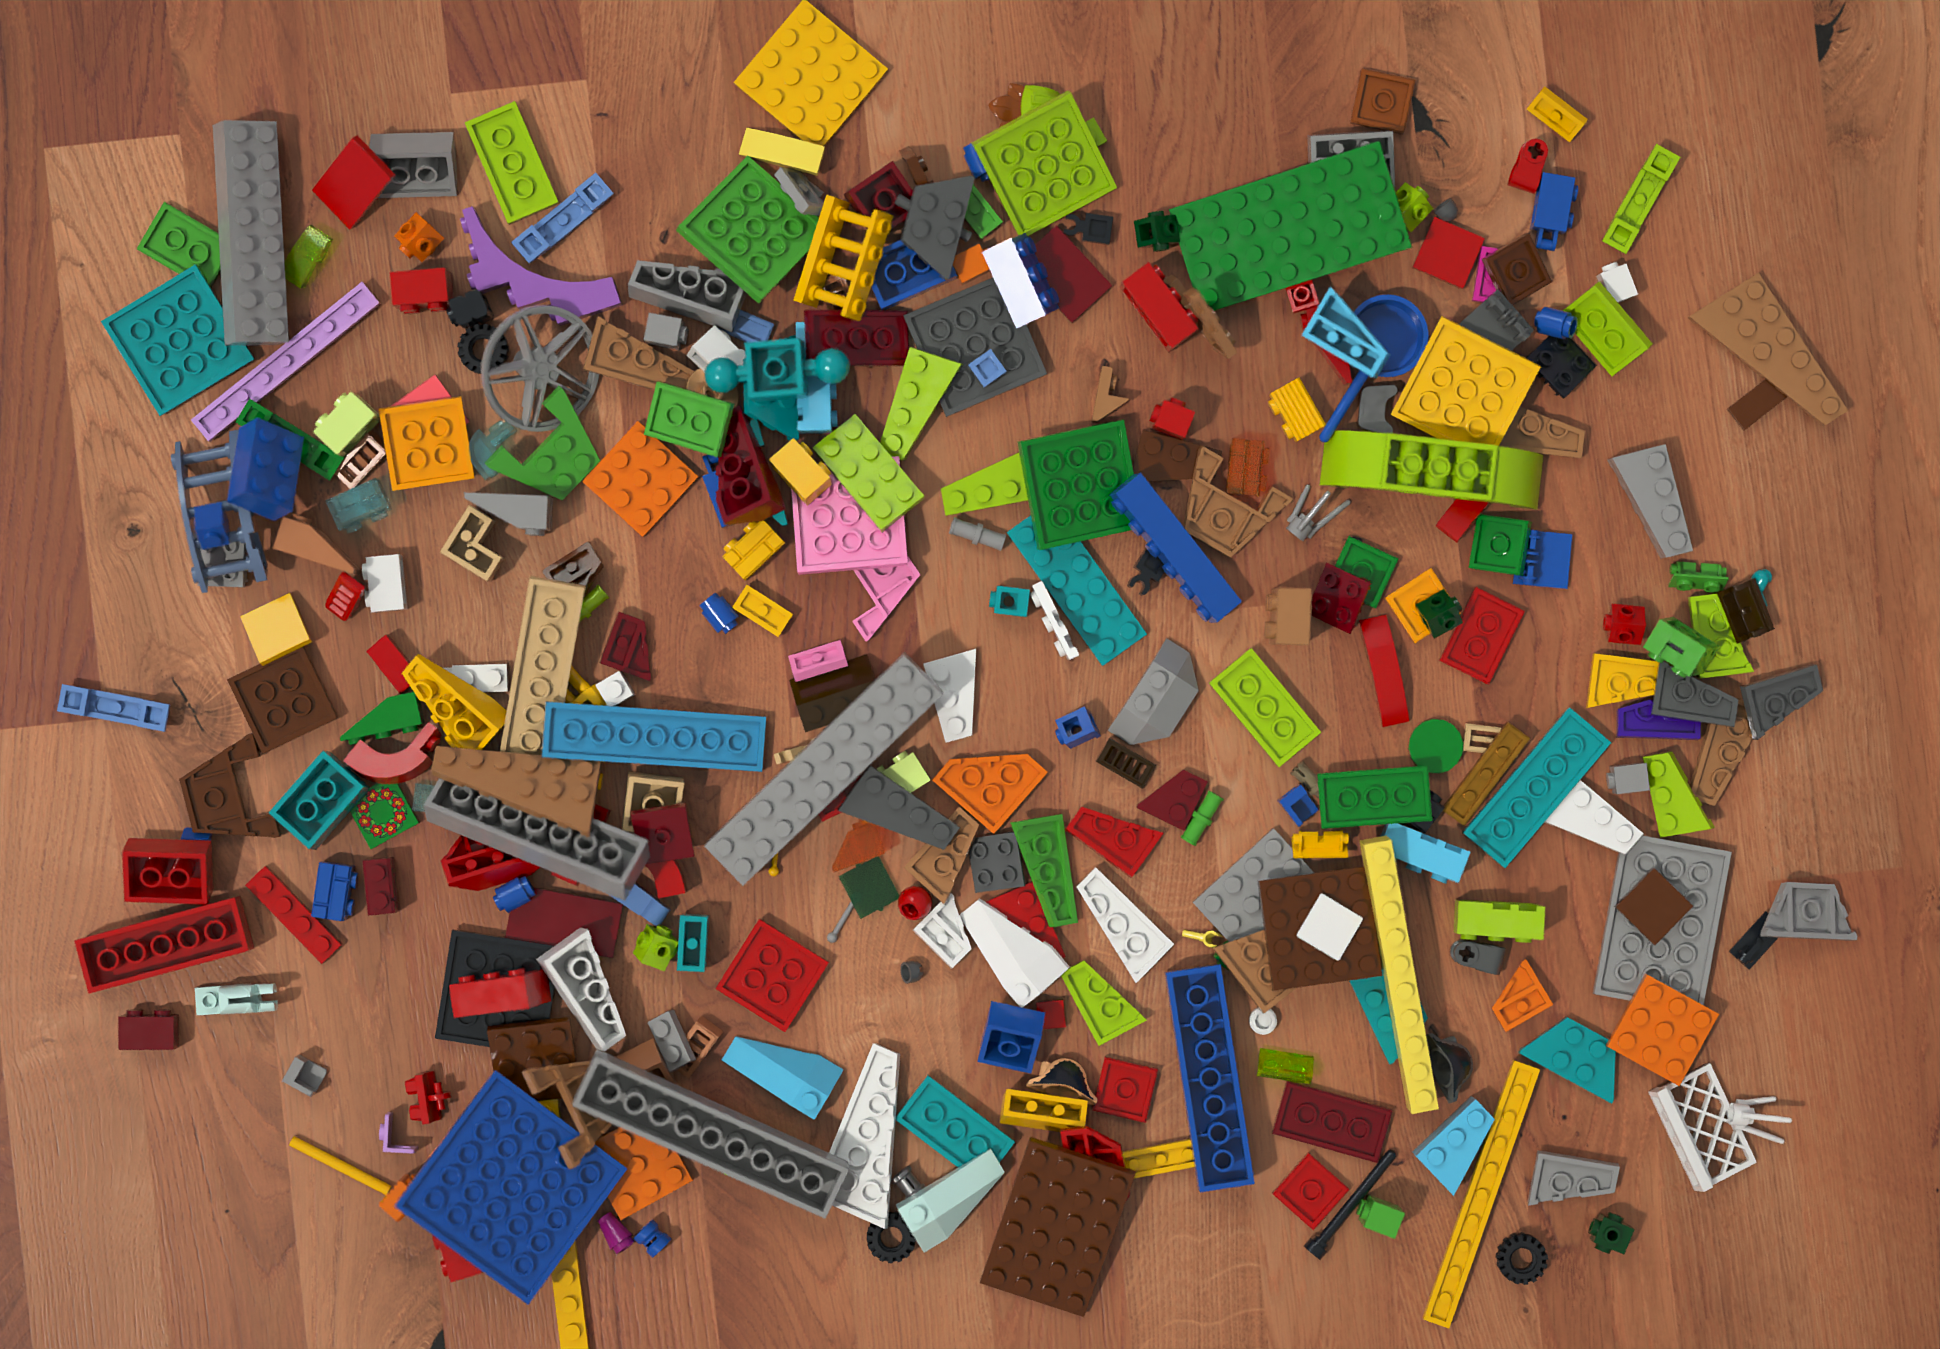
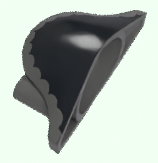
M1433 1033L1427 1034L1426 1039L1433 1076L1448 1103H1453L1457 1101L1462 1084L1472 1074V1057L1463 1045L1457 1043L1454 1036L1440 1039Z

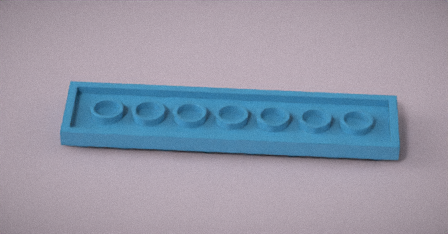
M545 702L542 757L762 772L766 717Z

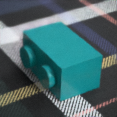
M684 913L680 915L677 971H706L709 915Z

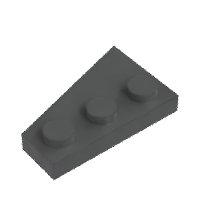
M1664 661L1663 663H1658L1651 715L1735 727L1738 699L1692 676L1689 677L1687 675L1686 678L1679 676L1671 670L1672 666Z

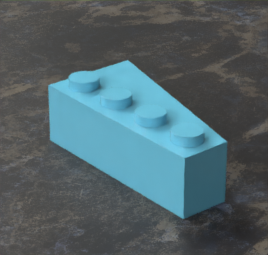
M796 322V339L800 338L805 342L804 322ZM807 376L808 398H797L799 434L831 433L832 427H838L837 410H832V399H837V385L825 383L818 376Z

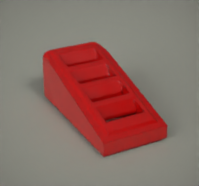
M342 572L326 600L325 607L341 620L347 621L359 607L365 586L346 572Z

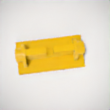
M1343 830L1324 831L1323 836H1318V832L1298 831V833H1293V836H1291L1293 858H1348L1347 844L1349 837L1348 833H1343Z

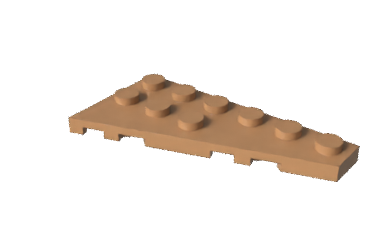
M1759 273L1688 317L1693 323L1698 324L1708 332L1707 334L1714 340H1718L1729 349V352L1759 376L1765 378L1781 393L1794 401L1799 408L1820 425L1825 426L1848 411Z
M1264 929L1212 948L1264 1014L1296 989L1272 991Z

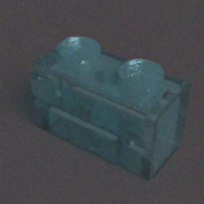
M377 478L325 500L339 531L346 530L348 534L363 528L361 523L371 519L372 522H377L388 516L386 512L392 509L382 484Z

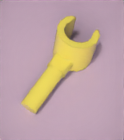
M1183 930L1182 936L1202 941L1210 948L1217 946L1212 944L1214 936L1223 937L1214 931H1208L1204 934Z

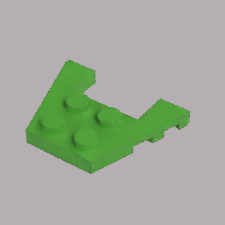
M558 386L542 404L561 421V424L523 463H520L501 445L488 458L485 465L494 471L563 500L600 462V459L565 391Z

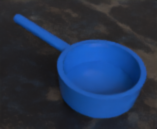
M1378 295L1364 301L1355 309L1354 313L1390 353L1389 359L1378 376H1399L1417 365L1428 343L1429 334L1423 314L1412 302L1396 295ZM1359 370L1320 433L1319 439L1321 442L1326 443L1332 437L1369 375Z

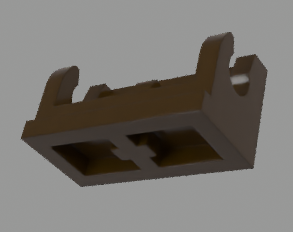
M1755 578L1717 592L1737 644L1775 629Z

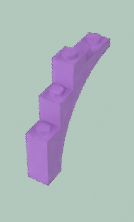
M473 206L462 210L464 217L460 218L462 228L465 234L470 233L473 242L469 244L473 260H479L478 263L469 265L471 273L467 274V278L472 290L477 289L482 293H486L510 285L511 289H507L511 305L516 304L519 310L550 301L551 306L565 309L580 319L623 306L612 277L590 282H566L549 279L530 272L510 260L497 248L485 231ZM549 314L551 321L556 320L560 326L570 323L560 316Z

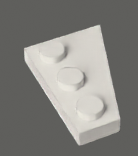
M976 649L924 663L926 674L943 691V695L935 702V707L946 743L972 736Z

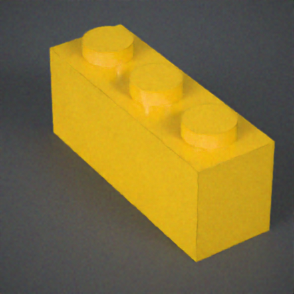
M1006 1089L1002 1098L1000 1123L1056 1132L1066 1128L1085 1127L1088 1101Z

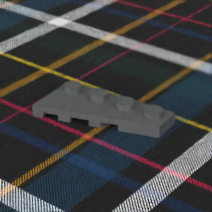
M871 765L865 769L838 808L840 812L945 850L960 828L952 820Z

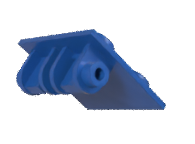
M1531 530L1523 576L1513 575V584L1568 589L1572 534Z

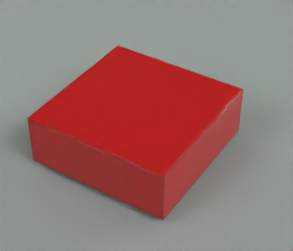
M1063 999L1036 1002V1010L1045 1013L1043 1029L1066 1027Z

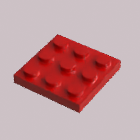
M759 918L715 989L783 1032H786L829 961Z

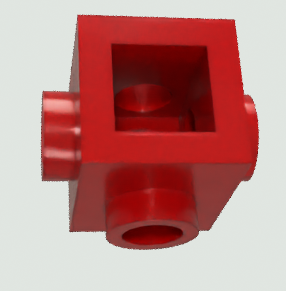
M1612 603L1609 614H1605L1603 619V630L1607 631L1608 642L1641 645L1646 628L1645 607Z

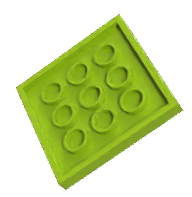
M1069 90L971 143L1018 236L1023 233L1029 236L1117 188Z

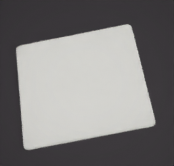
M1320 894L1297 933V937L1338 961L1363 918L1324 894Z

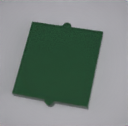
M879 855L863 864L857 863L855 868L838 876L860 919L877 910L883 911V907L898 900L899 894Z

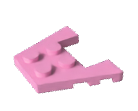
M909 557L908 565L854 570L876 606L852 621L865 641H868L920 576V573Z

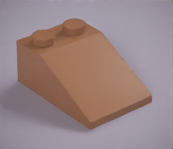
M292 514L291 518H282L273 549L351 574L361 575L362 569L319 527L311 525L312 519Z

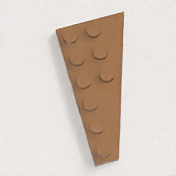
M436 746L432 765L433 776L460 787L467 786L479 791L480 795L485 797L492 796L501 800L505 805L540 819L543 817L556 822L560 827L565 829L569 827L579 831L582 836L590 838L601 761L542 757V755Z

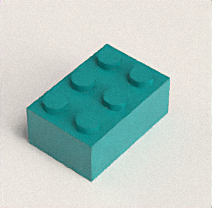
M323 750L268 813L308 849L317 850L371 787L333 753Z

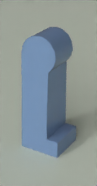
M636 882L626 901L611 896L655 926L662 924L670 912V909Z

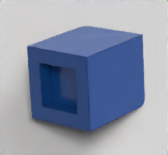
M1301 784L1296 785L1277 800L1297 827L1303 825L1305 820L1318 811V808Z

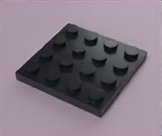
M453 929L435 1039L489 1047L488 1026L550 1019L555 987L549 978L552 1000L550 1002L528 1009L457 1018L453 1016L449 985L459 982L458 977L475 975V979L484 978L483 974L500 972V975H507L508 971L525 968V972L540 970L542 968L536 959L554 947V945Z

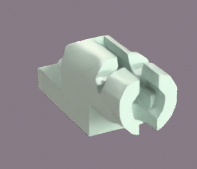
M248 983L196 987V1015L277 1011L278 1000L263 1001L261 998V994L277 992L276 984Z

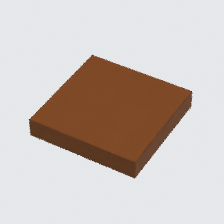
M1361 69L1350 124L1383 131H1393V133L1403 135L1415 80Z

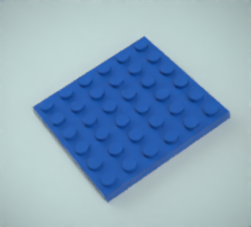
M494 1070L394 1204V1207L529 1305L626 1172L627 1168L595 1145L582 1157L578 1166L568 1169L558 1147L580 1133Z

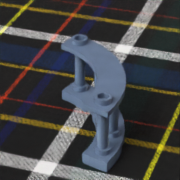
M239 429L229 431V443H225L223 447L185 454L181 441L175 442V453L171 454L172 466L176 470L185 532L194 567H191L194 583H199L202 593L208 592V578L248 570L249 573H254L256 582L267 580L268 563L259 532L253 533L254 527L251 516H254L255 513L231 504L227 500L220 501L225 512L234 510L235 513H239L241 527H238L236 531L229 532L230 543L240 541L241 544H246L249 556H246L244 560L205 567L200 550L202 547L195 532L194 507L191 506L189 488L224 481L230 482ZM224 457H228L231 461V466H228L227 470L188 477V465Z

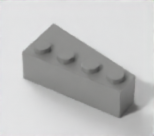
M637 260L628 283V295L630 298L712 326L715 325L730 332H733L747 295L743 289L720 269H699L698 266L689 265L688 267H677L668 263Z

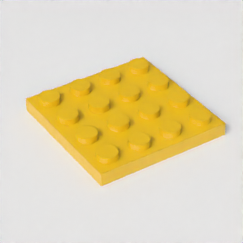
M802 0L737 77L734 84L800 140L825 147L888 72V68L807 0Z
M1441 316L1391 415L1437 439L1499 446L1541 366Z

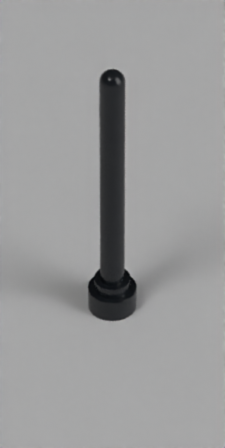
M1388 1150L1321 1234L1318 1237L1315 1235L1313 1239L1309 1238L1303 1247L1319 1260L1327 1253L1328 1241L1396 1158L1394 1150Z

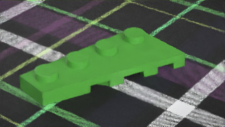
M1063 814L1010 822L1049 927L1078 923Z

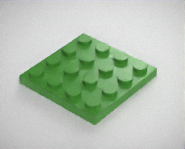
M747 156L677 227L676 231L757 303H760L809 252L819 217L800 213L795 208V203L791 197L781 189L780 183Z

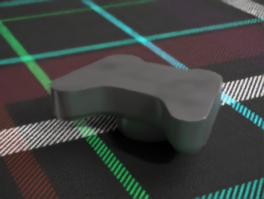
M1395 385L1365 387L1361 391L1358 412V425L1361 429L1376 433H1393L1392 426L1385 420V407L1387 400L1396 395L1398 391Z

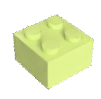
M350 392L348 395L343 393L334 403L336 408L329 415L325 413L316 421L315 426L317 428L313 431L331 450L342 457H345L381 421L380 415L364 399L353 392Z

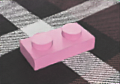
M841 640L788 656L796 682L848 666Z

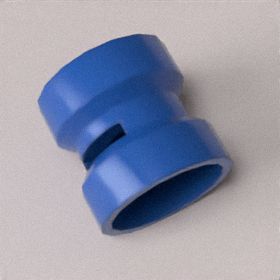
M653 1219L633 1237L638 1244H643L646 1247V1252L652 1258L672 1239L667 1233H662L658 1229V1224Z

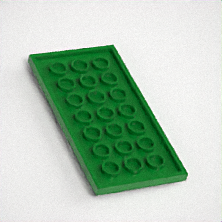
M1380 141L1169 209L1170 215H1176L1179 245L1192 287L1199 291L1208 307L1214 311L1413 248Z

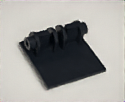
M1548 336L1526 357L1541 366L1538 371L1540 374L1538 377H1543L1545 379L1544 384L1549 383L1551 389L1556 393L1555 395H1560L1563 399L1597 366L1571 338L1567 337L1560 339Z

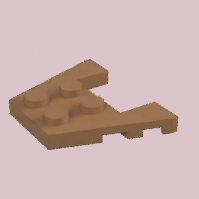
M1172 274L1164 279L1163 282L1168 288L1174 287L1181 296V306L1185 310L1190 309L1199 321L1196 326L1214 350L1228 359L1237 353L1233 346L1236 343L1234 338L1227 330H1223L1218 323L1221 321L1212 308L1208 307L1199 291L1193 287L1186 291L1179 279Z
M1200 446L1183 527L1191 536L1224 555L1232 557L1256 535L1257 531L1267 522H1270L1283 507L1290 504L1293 498L1273 486H1269L1256 510L1210 484L1224 458L1204 446Z
M591 1060L542 1068H530L522 1072L532 1095L556 1083L580 1133L558 1147L568 1169L578 1166L582 1157L595 1146L597 1139L612 1125V1123L572 1106L573 1098Z

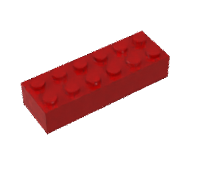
M241 896L74 940L88 994L255 949Z

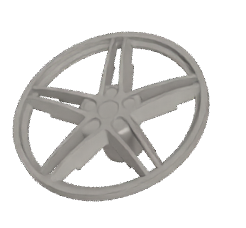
M530 306L510 315L493 332L483 354L481 380L487 401L496 414L504 421L527 431L540 432L556 429L561 424L557 417L548 421L537 422L547 385L555 389L560 386L566 394L578 398L572 406L577 416L589 403L596 389L599 374L589 372L585 385L573 375L557 366L581 337L584 338L589 349L592 332L579 317L556 306ZM535 314H553L568 320L572 325L563 333L560 332L542 348L527 317ZM521 319H523L526 330L533 342L534 347L531 349L520 323ZM514 325L520 351L516 353L513 362L501 364L499 367L490 369L491 358L499 339L509 327ZM578 330L579 332L573 337V339L571 341H568L566 345L556 354L554 351H556L560 346H562ZM516 371L519 374L517 376L490 380L491 375ZM559 375L584 389L582 394L557 383ZM525 382L522 400V420L509 414L500 405L494 395L491 384ZM535 389H537L538 391H537V395H536V399H535V403H534V407H533V408H534V412H533L532 420H531V422H529L530 416H531V411H532V406H533L534 391H535Z

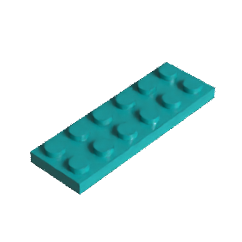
M1031 515L1007 532L1102 666L1147 635L1081 541L1037 550Z
M1568 707L1462 833L1503 868H1506L1611 742Z

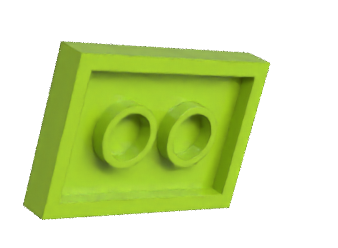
M1600 281L1563 310L1577 317L1578 322L1575 334L1611 376L1623 369L1653 344Z

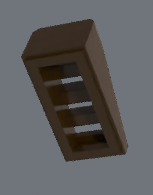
M1108 738L1095 761L1142 789L1156 767L1154 763ZM1115 747L1118 749V752L1110 764L1106 760ZM1124 752L1128 756L1121 768L1118 769L1115 766ZM1132 758L1136 759L1137 762L1130 774L1125 773ZM1143 763L1147 767L1138 780L1134 777Z

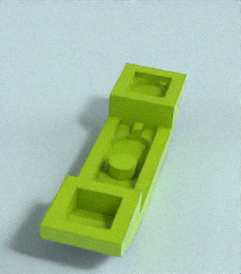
M1658 144L1654 146L1620 204L1602 242L1627 254L1640 231L1639 228L1665 182L1668 181L1680 156Z

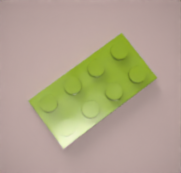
M515 101L464 122L509 225L559 204Z
M856 414L812 447L817 456L881 532L885 531L925 499L921 491Z
M1252 648L1247 650L1209 682L1211 687L1278 767L1282 766L1321 733Z

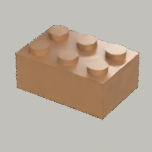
M1271 589V594L1266 595V611H1270V622H1265V638L1269 639V644L1309 645L1311 589Z

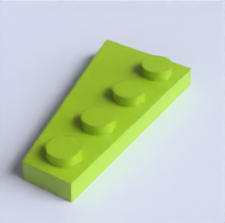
M1017 453L941 488L945 515L949 516L1028 501L1020 454Z

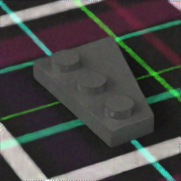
M1811 664L1740 686L1752 738L1755 740L1760 739L1771 727L1780 724L1794 710L1800 709L1823 692L1817 664Z

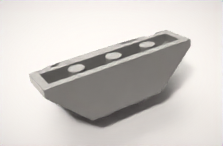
M1166 638L1108 731L1130 745L1169 737L1199 691L1190 653Z

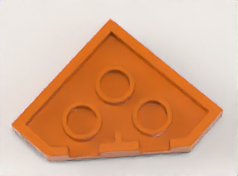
M1028 754L949 759L932 781L995 834L1048 772Z

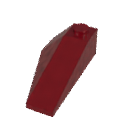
M738 405L733 408L722 455L718 457V466H716V475L718 476L716 502L725 525L763 521L786 509L777 482L750 423L744 414L742 406Z

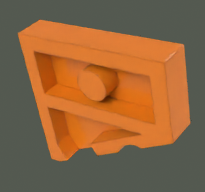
M1527 959L1522 961L1491 1009L1505 1033L1553 1006L1552 1001Z

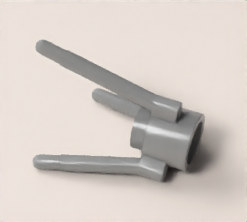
M1306 485L1292 514L1287 519L1290 524L1286 529L1301 541H1304L1306 537L1311 539L1320 528L1350 505L1351 501L1347 499L1313 526L1314 522L1311 519L1331 495V492L1326 491L1307 516L1301 513L1298 517L1310 490V485Z

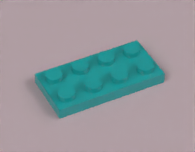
M930 1075L926 1076L896 1115V1121L957 1167L962 1166L990 1148L1000 1163L1015 1143V1140Z

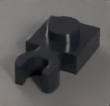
M1086 213L1085 221H1083L1074 214L1066 215V220L1074 221L1076 227L1073 230L1064 229L1065 235L1074 236L1078 233H1083L1082 241L1110 244L1112 216Z
M1146 547L1133 567L1139 571L1138 575L1130 578L1127 583V587L1132 588L1137 581H1140L1142 583V590L1139 592L1141 596L1148 593L1150 579L1158 582L1164 573L1162 568L1163 562L1158 556L1156 558L1153 557Z

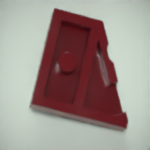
M618 611L599 663L650 681L651 672L645 621Z
M1182 769L1147 798L1139 802L1136 808L1184 831L1208 781Z

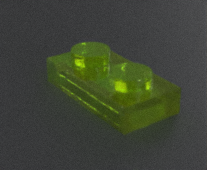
M1260 1048L1256 1076L1311 1085L1314 1056Z

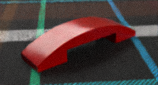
M1381 615L1359 620L1376 691L1382 727L1410 722L1402 676L1387 616Z

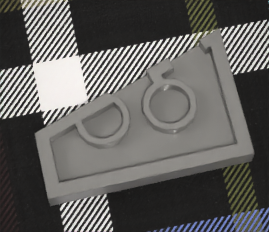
M1537 1150L1527 1203L1528 1205H1535L1538 1202L1553 1200V1202L1571 1197L1581 1196L1583 1198L1615 1193L1620 1166L1618 1163Z

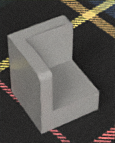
M299 1054L294 1058L282 1082L312 1097L322 1083L327 1069Z

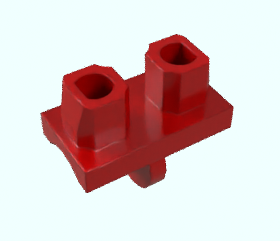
M427 1071L405 1081L407 1094H417L419 1104L410 1106V1119L422 1121V1125L442 1120L441 1110L445 1109L444 1099L451 1098L452 1096L451 1091L443 1092L441 1082H436L435 1071Z

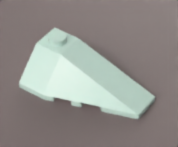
M991 1148L896 1204L898 1211L923 1252L948 1239L1005 1173Z

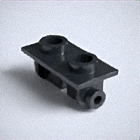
M1766 911L1729 950L1748 970L1778 939L1776 937H1761V930L1769 914Z

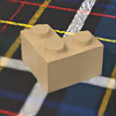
M469 505L440 552L489 582L492 581L505 560L499 554L482 545L496 520Z

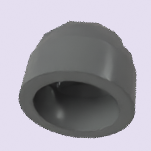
M1448 198L1437 206L1433 212L1439 219L1449 222L1456 218L1458 208L1455 202Z
M917 961L903 962L900 967L903 981L906 984L919 981L924 972H920L922 965Z

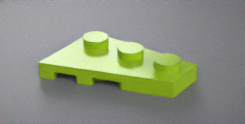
M1672 751L1643 757L1644 763H1647L1650 793L1660 838L1715 828L1711 819L1707 818L1701 808L1703 805L1699 798L1695 797L1688 784V778Z

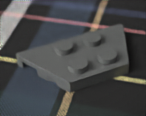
M974 176L919 185L913 189L901 242L910 250L915 251L918 257L937 271L943 280H948L951 274Z

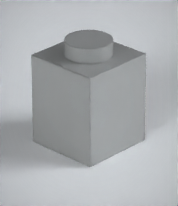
M1647 763L1609 766L1610 773H1606V782L1608 789H1612V794L1650 790Z

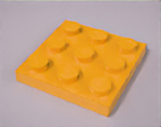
M461 396L379 408L392 491L474 478Z

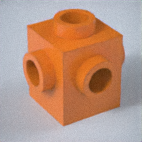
M417 212L394 235L401 243L398 248L410 259L415 256L421 262L435 251V248L445 239Z

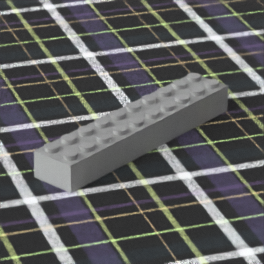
M904 652L706 842L704 847L743 886L943 695V691Z
M596 1049L573 1098L572 1106L825 1219L849 1171L848 1161L598 1049Z

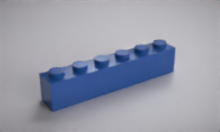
M1141 473L1133 474L1109 494L1113 499L1111 503L1115 510L1121 515L1125 514L1130 521L1128 523L1130 529L1137 536L1141 535L1147 542L1145 545L1146 549L1153 557H1159L1164 564L1162 566L1164 572L1171 579L1175 578L1181 585L1179 587L1180 592L1187 600L1192 599L1198 607L1196 612L1205 622H1219L1242 602Z

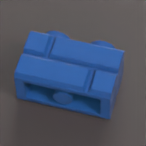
M328 861L319 862L311 917L346 921L348 916L353 915L355 900L350 899L352 888H357L359 873L354 872V865Z

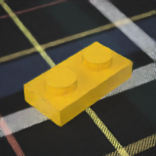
M1545 86L1527 107L1530 113L1568 142H1571L1588 120Z
M749 585L745 586L732 607L777 637L780 636L793 616L791 612Z

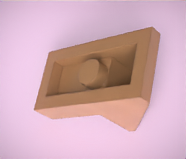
M1101 367L1091 422L1097 423L1130 400L1128 398L1108 395L1109 391L1115 390L1117 375L1112 374V367Z

